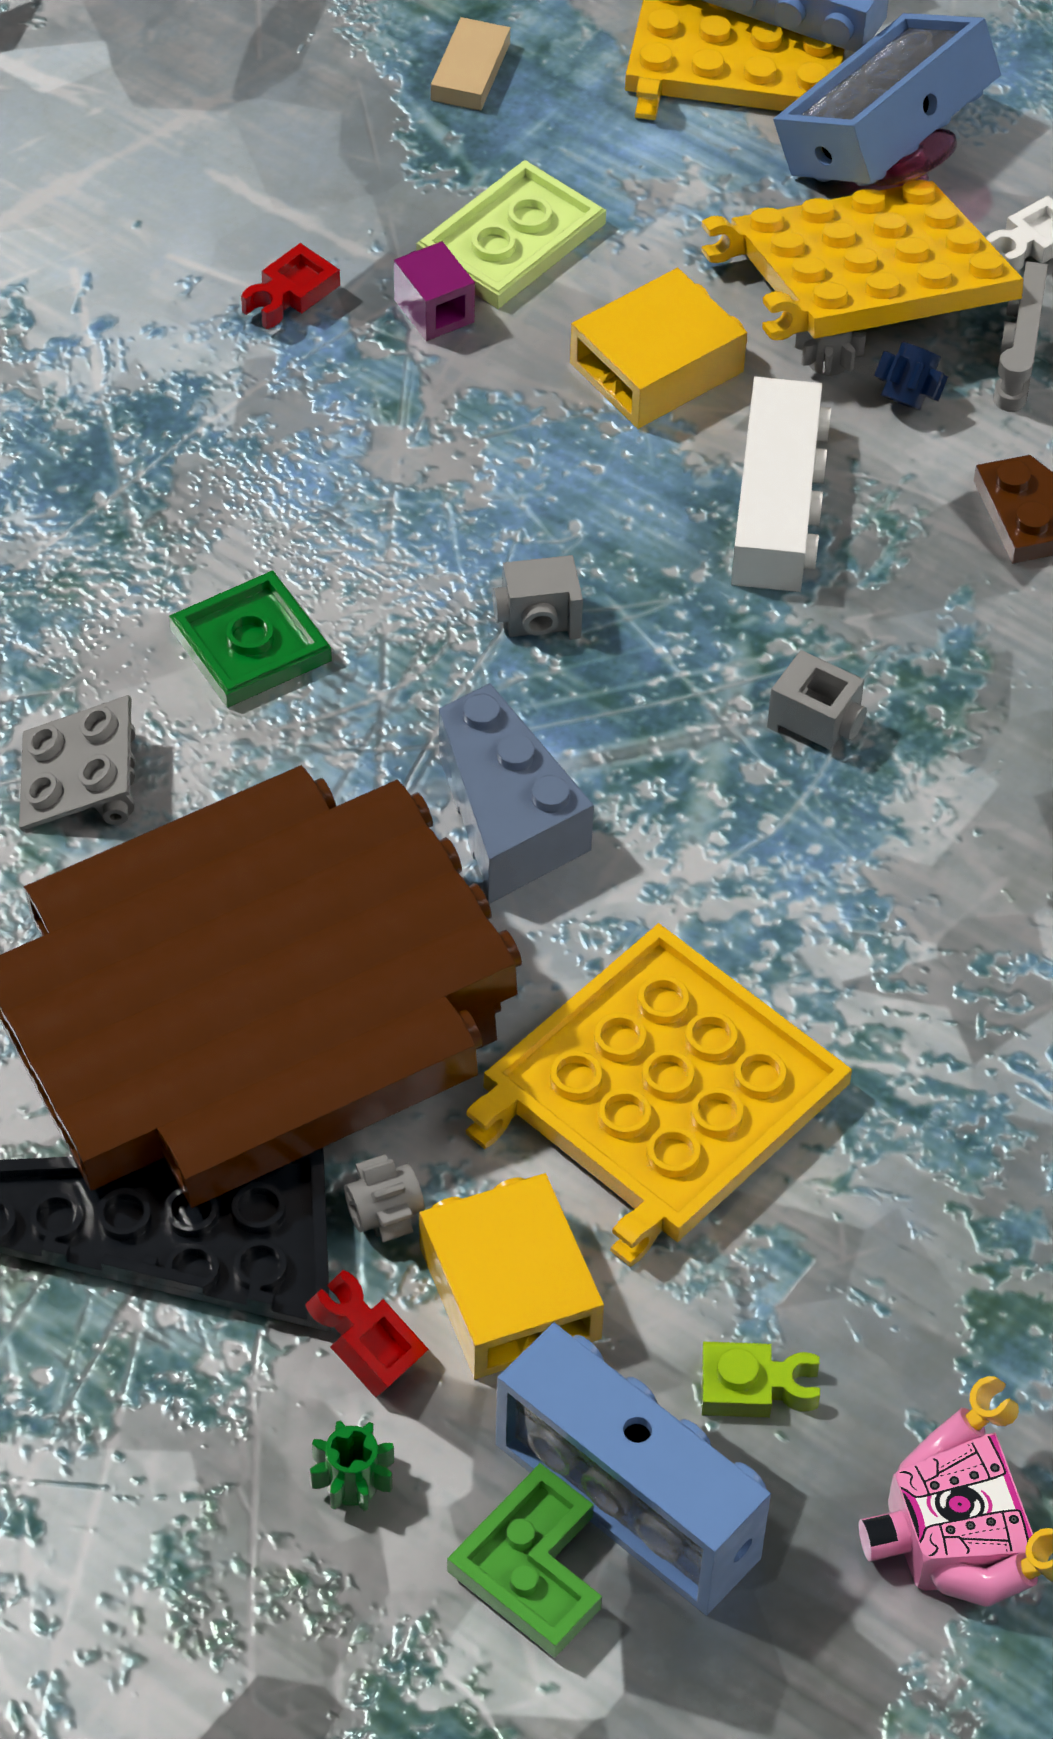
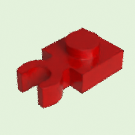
M299 243L261 271L262 283L251 285L241 294L242 312L247 315L258 307H264L261 310L262 326L266 329L273 328L282 321L284 310L291 306L302 314L340 286V269L302 243Z
M342 1270L327 1285L338 1297L340 1304L334 1302L321 1289L305 1305L314 1320L324 1326L334 1327L341 1334V1337L330 1348L373 1396L377 1398L429 1349L384 1299L371 1309L363 1301L364 1294L358 1280L351 1273Z

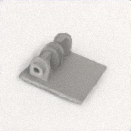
M129 695L23 731L19 828L22 831L92 807L103 815L104 821L109 824L119 825L127 821L128 816L134 811V800L130 796V786L135 780V772L133 770L135 757L131 752V742L135 739V727L131 723L132 698Z

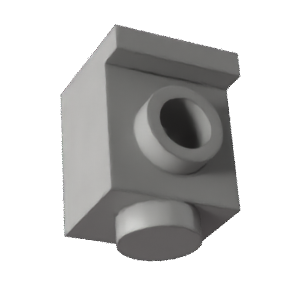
M573 555L503 562L502 587L493 588L492 598L496 623L507 624L509 637L544 635L552 632L568 631L569 640L581 638L583 598Z
M800 650L771 689L767 728L778 732L781 727H784L832 750L841 736L848 740L854 739L861 729L867 713V708L861 705L864 679Z

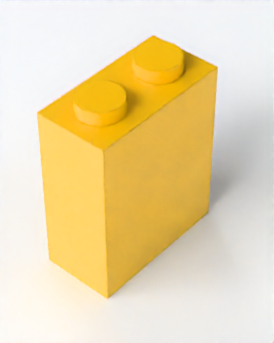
M677 267L572 322L570 364L639 429L743 373L747 331L736 317L728 315L710 298L702 285L695 284Z
M546 1173L527 1179L520 1177L507 1179L499 1183L492 1190L466 1198H446L434 1204L430 1209L419 1212V1247L474 1380L504 1371L553 1322L572 1337L580 1335L590 1342L602 1339L604 1303Z

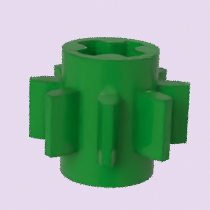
M340 1420L336 1422L335 1431L329 1436L327 1442L321 1439L313 1440L312 1457L317 1464L309 1469L310 1485L312 1489H321L327 1486L332 1509L336 1510L341 1504L349 1506L359 1505L363 1511L369 1510V1500L375 1495L377 1490L391 1492L393 1489L392 1472L388 1467L394 1463L393 1443L377 1444L374 1437L373 1423L368 1422L363 1427L345 1426Z

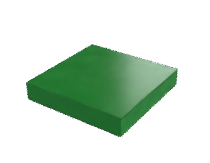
M273 570L169 615L170 630L227 708L332 661L330 645Z

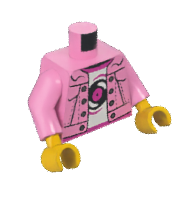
M986 1376L979 1379L970 1391L969 1401L972 1409H959L931 1432L900 1463L898 1471L892 1478L888 1498L890 1513L859 1520L860 1541L868 1561L871 1562L904 1554L917 1588L924 1591L939 1590L944 1595L984 1607L992 1606L1035 1586L1040 1575L1053 1582V1559L1048 1561L1053 1553V1529L1044 1528L1033 1534L996 1432L985 1434L984 1426L989 1422L996 1426H1007L1018 1417V1403L1010 1398L1001 1402L997 1408L989 1409L991 1399L1004 1390L1006 1383L995 1376Z

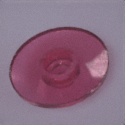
M946 129L935 130L919 144L918 149L914 153L903 157L887 170L886 176L882 180H876V183L866 186L897 185L900 187L912 180L928 181V173L939 167L956 150L958 143L955 134Z

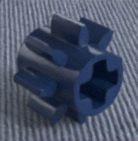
M906 342L901 343L896 355L883 351L874 373L875 377L886 382L881 396L916 410H921L926 397L939 402L949 377L944 375L945 373L936 370L941 356Z

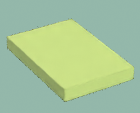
M524 160L416 243V251L443 241L475 282V295L499 309L606 224V210Z

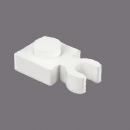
M1048 195L1007 218L1006 230L994 231L986 237L999 253H1007L1004 258L1017 272L1023 267L1025 258L1032 256L1039 263H1045L1053 258V199Z

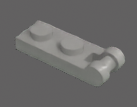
M1026 261L1022 299L1008 301L1006 315L1017 317L1016 322L1005 321L1000 350L1001 356L998 365V374L1001 378L995 384L993 395L996 406L1005 411L1021 410L1027 402L1048 264Z

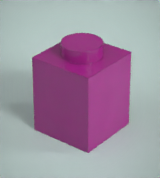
M443 241L394 259V300L425 341L475 323V282Z

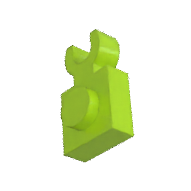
M703 1341L701 1415L770 1418L772 1400H782L785 1405L797 1411L815 1410L819 1406L820 1388L802 1387L794 1379L798 1377H817L820 1357L812 1353L800 1352L790 1355L783 1362L772 1361L771 1344Z

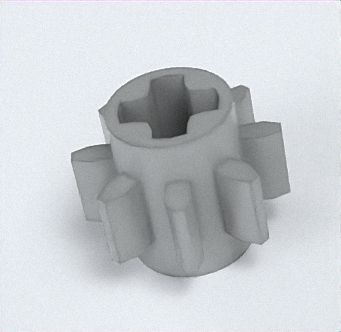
M808 331L796 333L795 348L803 350L801 362L803 366L809 365L818 374L833 376L845 370H853L855 356H864L866 334L853 331L814 339Z
M386 1154L355 1164L359 1178L355 1182L344 1185V1192L349 1212L357 1230L361 1233L373 1229L375 1236H380L382 1242L413 1233L409 1219L413 1218V1215L418 1214L420 1211H424L425 1205L418 1179L412 1167L406 1164L396 1168L393 1159L388 1160Z

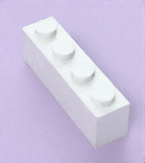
M754 376L731 585L801 592L803 570H815L819 534H809L808 525H820L823 491L812 490V483H824L827 449L816 448V442H828L831 407L820 406L822 383Z

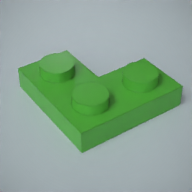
M539 1463L447 1558V1572L552 1657L556 1658L600 1611L602 1605V1596L555 1559L561 1550L593 1518L594 1504L543 1464Z

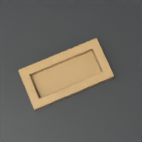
M460 17L431 82V101L481 111L510 45L511 27Z

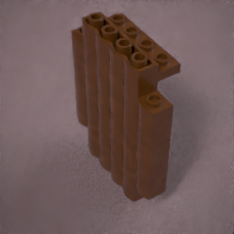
M300 765L23 886L31 918L41 937L0 955V1022L90 1191L164 1158L190 1207L194 1208L478 1075L476 1050L497 1041L495 1014L501 1011L500 1002L518 995L516 967L522 965V959L510 933L507 930L498 933L488 920L492 918V913L488 900L480 886L476 883L468 886L459 873L462 872V865L452 842L447 837L439 840L430 829L433 827V819L420 793L416 792L410 795L397 779L336 806L332 792L325 780L319 778L314 781L307 770Z

